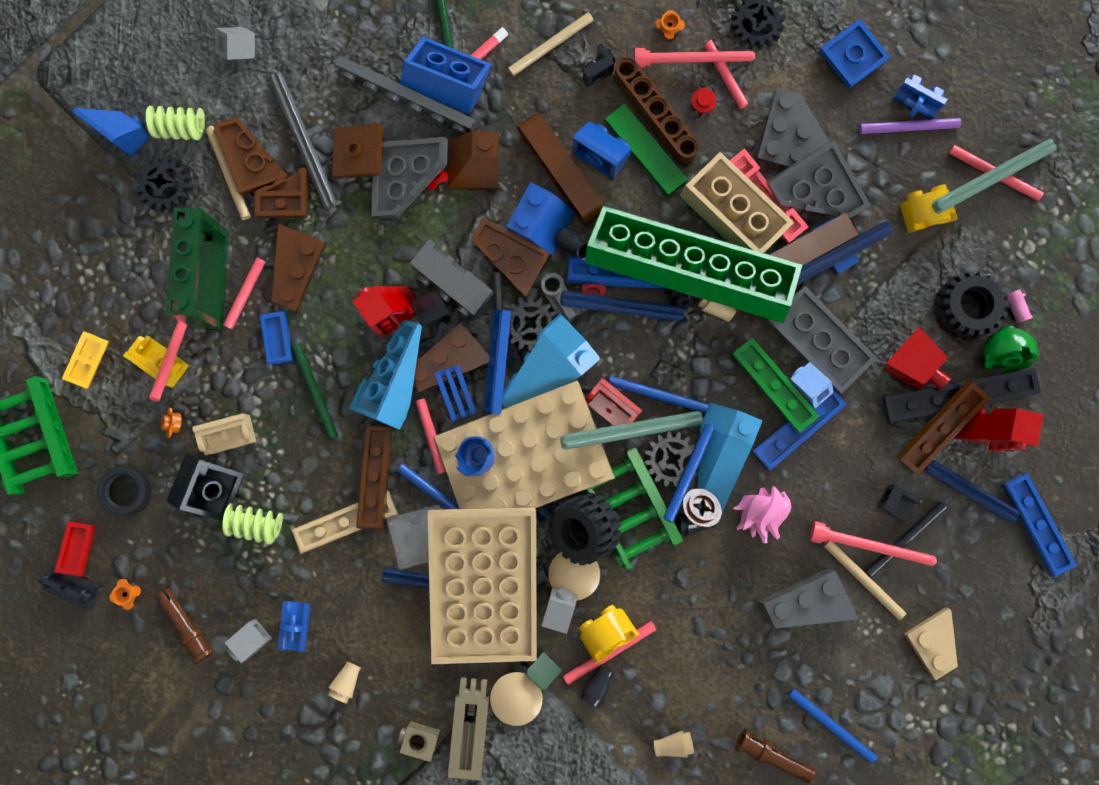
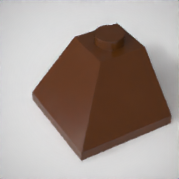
M472 131L450 139L448 189L498 190L500 143L498 132Z

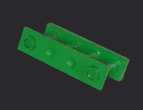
M35 376L26 379L28 385L26 391L0 400V411L30 400L33 402L36 410L34 415L4 426L0 417L1 485L7 492V495H22L25 493L22 484L51 473H55L57 477H71L78 474L46 378ZM38 424L41 426L44 435L42 439L11 450L7 435ZM43 449L49 450L52 459L50 463L21 474L18 473L15 459Z
M636 448L626 452L627 458L623 459L624 462L611 469L615 478L629 471L630 473L635 472L639 481L635 482V486L604 502H609L612 505L611 509L640 494L641 496L646 495L650 502L647 505V509L620 522L621 527L618 530L623 533L651 518H658L662 528L659 529L660 532L624 550L620 542L615 547L617 551L613 552V555L618 565H624L627 570L632 568L628 559L663 541L665 543L670 541L673 546L683 542L675 523L663 519L667 508ZM605 483L586 489L582 493H594L593 489Z

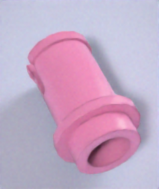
M1019 289L1007 294V300L1005 301L1009 302L1016 323L1032 318L1023 297L1026 296L1025 293L1022 294Z

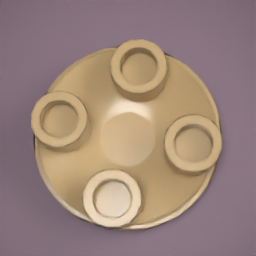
M560 552L550 564L548 572L551 587L557 589L565 588L577 594V600L585 599L596 590L599 584V565L597 561L586 565L573 564L570 562V558L565 559L562 556V552Z
M512 672L502 676L494 684L490 695V703L494 714L502 722L513 726L524 725L532 721L538 715L543 700L541 689L525 672Z

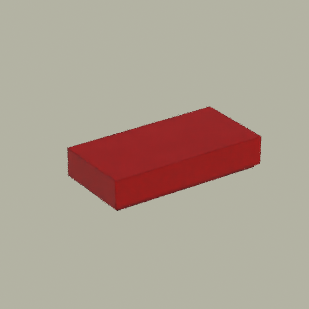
M67 521L54 573L78 577L84 576L96 526Z

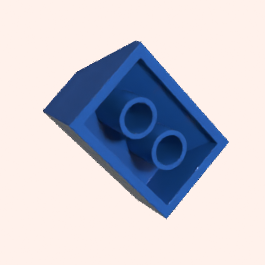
M422 37L404 60L400 84L432 100L455 108L457 111L470 114L479 100L492 64Z

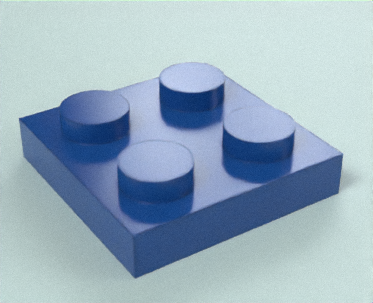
M861 19L857 20L819 49V53L848 89H851L891 58Z

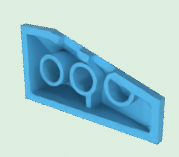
M561 314L539 333L536 338L538 341L530 353L526 354L525 362L517 374L513 375L505 388L502 398V405L505 408L571 383L582 376L600 359L589 343Z
M406 320L402 321L387 344L385 356L381 360L377 359L373 364L375 370L368 380L363 379L349 409L400 430L407 417L411 403L422 325Z
M709 403L707 413L700 426V435L705 424L715 429L699 463L697 489H705L711 492L718 499L723 512L753 446L762 420L735 409ZM700 502V504L696 508L702 510V505Z

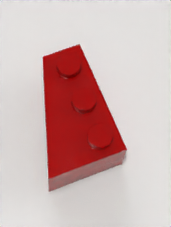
M374 286L371 289L366 287L356 294L357 298L352 301L369 327L382 339L397 330L403 320L410 321L416 317L411 303L417 299L408 286Z
M1017 408L993 409L992 414H984L985 409H980L954 437V439L988 446L989 451L1004 453L1005 451L1015 452V450L1026 451L1027 447L1038 446L1044 414Z

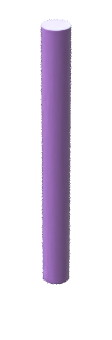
M949 118L860 124L859 134L960 128L961 119Z

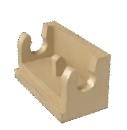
M243 413L192 427L199 451H204L205 455L256 442L250 415Z

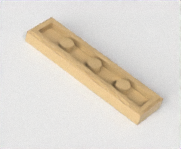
M387 491L385 520L398 515L389 491ZM358 503L292 529L300 554L361 530L356 528Z

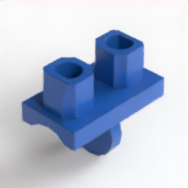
M915 74L910 78H906L896 92L894 99L911 108L908 116L914 117L919 112L933 120L947 101L943 97L944 90L937 86L932 87L930 90L922 86V78Z
M283 601L278 641L279 650L306 651L311 603Z

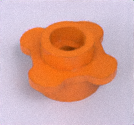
M668 10L661 19L656 20L655 27L661 29L666 39H672L676 32L684 29L685 23L675 11Z
M168 408L167 415H162L161 429L166 431L167 438H171L172 433H179L181 414L172 413V408Z
M120 579L109 598L112 603L122 606L125 610H129L134 606L133 602L136 596L141 594V589L139 586H132L126 579Z

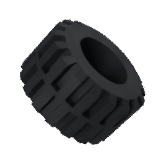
M974 271L967 272L948 281L943 285V288L939 289L937 292L939 297L934 300V304L938 305V308L934 309V315H939L940 317L936 321L939 325L944 324L943 330L946 333L952 331V336L955 338L962 336V339L968 340L991 333L995 328L1000 327L1003 323L1001 320L1006 318L1008 314L1004 311V309L1009 307V302H1006L1004 299L1008 295L1006 291H1001L1000 288L1003 286L1001 282L995 283V277L992 275L985 277V272L980 271L976 274ZM963 293H969L978 300L980 304L978 319L967 316L962 310L961 297Z
M581 493L560 504L553 510L554 514L550 517L552 524L549 525V531L552 532V542L555 541L557 545L555 548L557 551L562 552V556L565 559L570 558V562L573 564L586 565L599 560L613 551L619 543L618 538L621 537V531L618 528L621 527V524L616 519V516H618L616 510L613 511L611 509L612 505L609 502L605 503L602 496L596 497L595 493Z

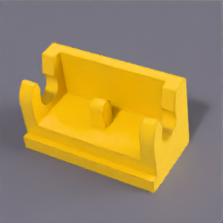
M83 331L62 379L88 389L110 341Z
M140 336L123 356L156 379L167 349L150 336L145 338ZM176 356L165 386L173 388L189 367V364Z

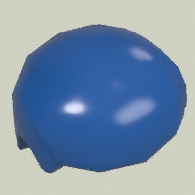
M472 436L461 442L458 452L455 454L458 461L457 470L466 476H481L490 471L495 460V452L490 441L480 436Z

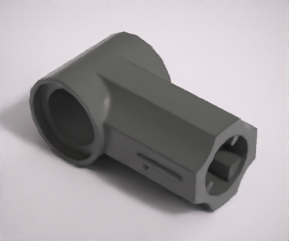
M556 273L546 274L541 281L540 291L557 316L561 314L567 321H570L581 314L579 308L562 306L560 304L561 293L568 291L562 277ZM553 280L558 284L559 289L555 292H549L545 288V283Z

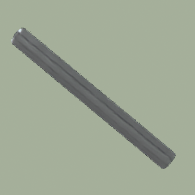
M280 72L272 74L269 77L322 205L326 210L332 209L337 206L336 199L285 79Z

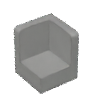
M243 27L215 28L216 54L227 60L255 57L254 32Z

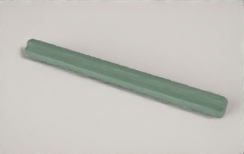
M1048 139L932 202V207L936 213L940 214L1056 151L1057 145L1054 144V140Z
M699 411L564 434L560 437L562 449L568 450L695 427L703 423L702 413Z

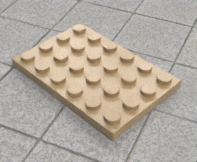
M578 381L503 409L501 414H490L434 436L459 509L539 508L615 479L602 443L564 450L561 447L560 437L564 434L596 429ZM480 436L486 438L493 446L495 452L494 465L490 471L481 476H466L457 470L458 461L455 454L458 452L461 442L468 437Z
M536 508L428 510L431 664L537 661Z

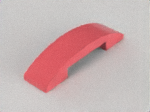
M745 148L730 160L794 222L781 236L785 242L790 243L808 228L807 224L793 207L789 209L788 206L778 204L766 183V179L758 171L760 167Z

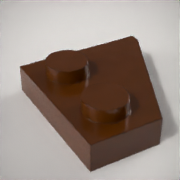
M301 168L298 170V173L286 179L283 177L275 181L271 186H264L256 190L255 216L257 218H308V170Z

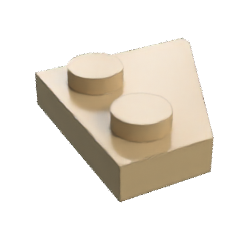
M945 607L904 633L932 679L937 680L958 667L952 612L949 608Z

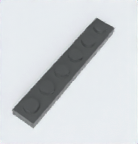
M340 55L335 63L343 79L352 83L356 80L362 83V87L372 93L379 91L385 94L384 97L397 104L400 101L406 104V107L414 113L420 114L423 112L429 115V119L437 124L442 125L444 122L452 126L451 129L458 134L463 135L475 131L477 128L475 119Z

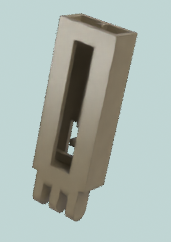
M461 677L459 694L455 698L448 778L481 781L489 697L486 696L487 680L482 679L481 690L476 689L477 679L471 678L470 689H467V679ZM466 704H469L468 716L475 715V705H477L476 722L464 721Z

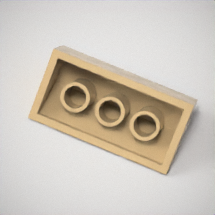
M721 152L686 184L680 195L728 243L765 253L794 223Z

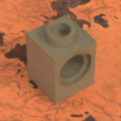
M410 721L407 729L402 728L398 739V744L402 745L400 753L431 762L440 730ZM413 735H420L424 739V745H414L411 737Z

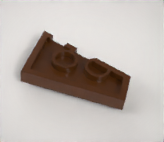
M482 218L471 239L472 243L527 298L550 256V252L485 218Z
M279 223L272 302L298 312L326 247V243Z

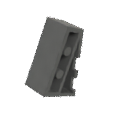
M429 239L410 262L417 274L416 279L426 287L431 284L440 292L445 302L448 303L451 300L458 306L455 309L463 316L468 318L471 315L476 319L492 299L493 291L468 270L466 271L455 263V259L449 254L446 256L435 247V243Z
M832 569L823 570L758 601L769 625L774 628L858 620V616L836 570Z

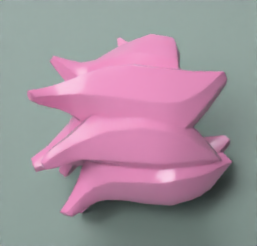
M775 486L772 487L771 495L765 488H760L759 495H744L739 505L733 508L735 510H742L741 522L736 529L740 530L743 528V530L749 528L752 538L756 536L757 531L763 543H767L768 530L776 539H779L778 528L791 510L790 499L785 492L780 493Z

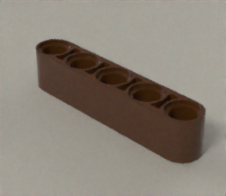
M630 57L620 58L616 63L614 80L675 161L681 165L692 163L699 149L696 138L638 63ZM623 69H627L631 71L632 74L629 76L622 75L620 71ZM642 88L647 94L638 95L635 90ZM659 108L662 113L654 115L650 112V109ZM673 127L677 133L670 135L665 131V128ZM683 146L689 147L692 153L688 155L683 154L680 148Z
M537 112L517 125L521 137L570 207L575 211L580 221L586 226L597 219L602 207L605 206L542 115Z

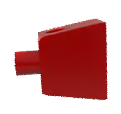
M919 327L883 368L889 374L918 390L928 381L942 390L952 379L939 369L948 359L947 356Z

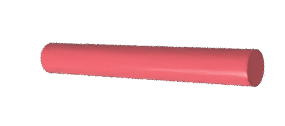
M712 40L704 44L707 52H719ZM713 62L739 109L745 108L748 102L725 62Z
M256 257L223 324L224 326L233 329L266 263L264 260Z
M417 400L415 403L437 473H445L446 469L434 437L437 435L426 400Z

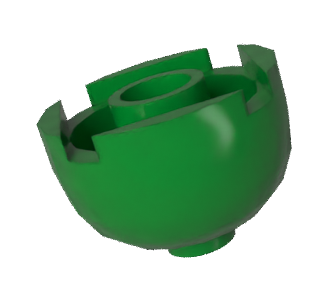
M1014 326L1000 328L999 331L993 333L986 340L984 345L985 367L991 371H994V367H1004L1002 372L1020 371L1031 367L1033 360L1039 361L1036 340L1027 331L1015 328Z

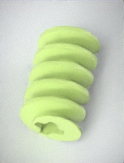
M148 106L146 110V123L148 131L153 138L163 137L164 139H169L172 137L173 139L183 138L184 140H189L192 138L193 140H200L205 127V114L201 108H198L197 115L194 114L193 108H188L185 115L182 107H178L176 114L173 107H168L165 114L162 106H158L155 113L154 107Z
M230 503L223 516V532L225 536L234 534L236 538L244 536L246 540L254 538L256 542L264 540L266 544H272L279 535L283 514L279 513L276 519H273L272 511H269L266 517H263V510L258 509L256 515H253L252 507H248L246 512L243 513L242 505H238L236 510L233 511L232 503Z

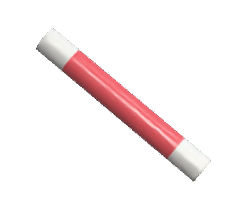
M503 27L500 28L470 56L480 60L484 58L508 36L507 31Z

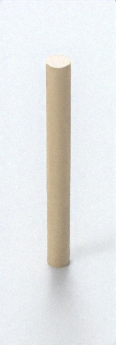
M589 12L508 67L509 73L515 76L593 21Z
M209 126L205 129L240 218L241 220H247L251 218L243 195H240L214 127Z
M828 540L823 545L898 620H901L906 615V612L833 541Z

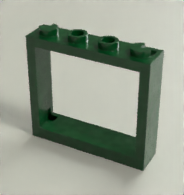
M174 207L166 315L195 329L223 330L229 231L201 208ZM208 235L213 236V241H207ZM173 302H179L178 309L180 311L172 310Z

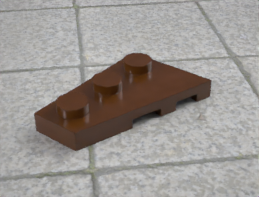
M238 117L213 124L241 196L254 192L264 186H271L275 181L283 177L285 179L288 178L287 174L280 169L269 153L261 147L256 138Z
M460 323L417 360L413 385L420 393L439 385L435 372L459 364L462 374H466L476 368L488 365L489 354ZM456 371L451 373L453 378L458 377ZM443 375L442 379L445 383L448 379L446 375Z

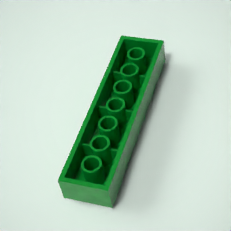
M605 206L602 207L588 242L585 261L586 264L781 323H784L791 307L802 265Z

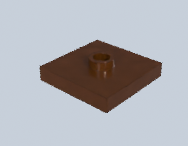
M374 123L334 128L332 177L342 179L381 175L383 129L381 124Z

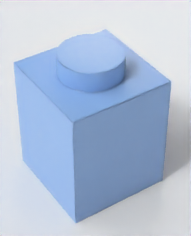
M810 362L805 367L798 368L792 375L791 383L814 409L833 393L832 381Z

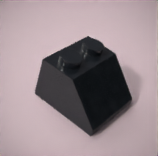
M186 453L167 502L180 510L223 521L225 510L230 503H233L244 473L211 460Z

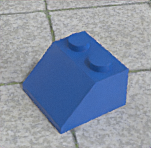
M589 121L574 135L572 154L611 180H614L629 159L631 148L624 139L620 137L614 138L608 134V130L598 123L594 125Z
M530 182L506 227L508 231L550 252V256H552L557 248L554 242L556 232L560 228L569 226L575 211L553 193Z

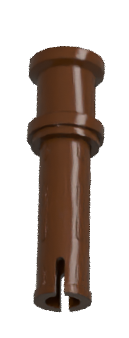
M170 588L166 589L165 593L161 592L155 597L181 636L180 644L186 646L193 657L192 663L194 665L215 652L213 648H209L203 639L202 630H199V628L195 629Z
M744 729L739 735L735 746L737 752L741 753L743 751L755 757L757 762H767L807 784H810L814 779L816 772L814 767L772 747L769 740H761L751 735L747 729Z

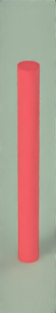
M953 145L949 151L950 155L984 173L996 168L956 145ZM1012 175L1001 180L1002 183L1036 201H1039L1044 192Z
M177 321L150 393L149 399L152 401H160L187 328V324L181 321Z
M652 621L637 629L639 633L637 638L614 650L610 656L597 665L593 658L564 675L566 683L570 685L656 631L657 629Z

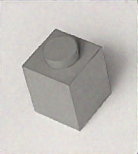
M552 587L542 627L567 634L575 609L577 594L565 588L557 589Z
M254 619L235 633L225 644L228 646L227 651L234 660H239L243 663L272 640V637L257 619Z

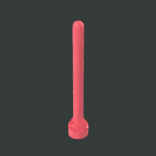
M635 48V61L641 69L645 68V66H650V63L744 62L755 59L753 51L650 53V50H645V48Z
M814 521L811 528V542L821 544L829 540L930 566L937 563V559L933 555L831 531L830 527H826L825 523Z

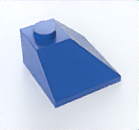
M75 108L72 111L131 158L150 136L144 129L146 124L135 115L129 118L123 112Z

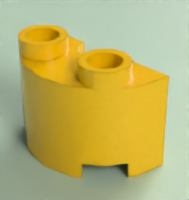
M946 184L936 186L931 189V192L925 194L921 190L907 195L908 200L900 204L908 233L958 219L954 206L940 214L936 213L932 207L933 201L949 193Z
M614 605L605 608L601 612L602 616L595 621L588 620L579 627L582 632L580 639L596 665L610 656L614 650L628 644L639 636L624 610L616 609Z

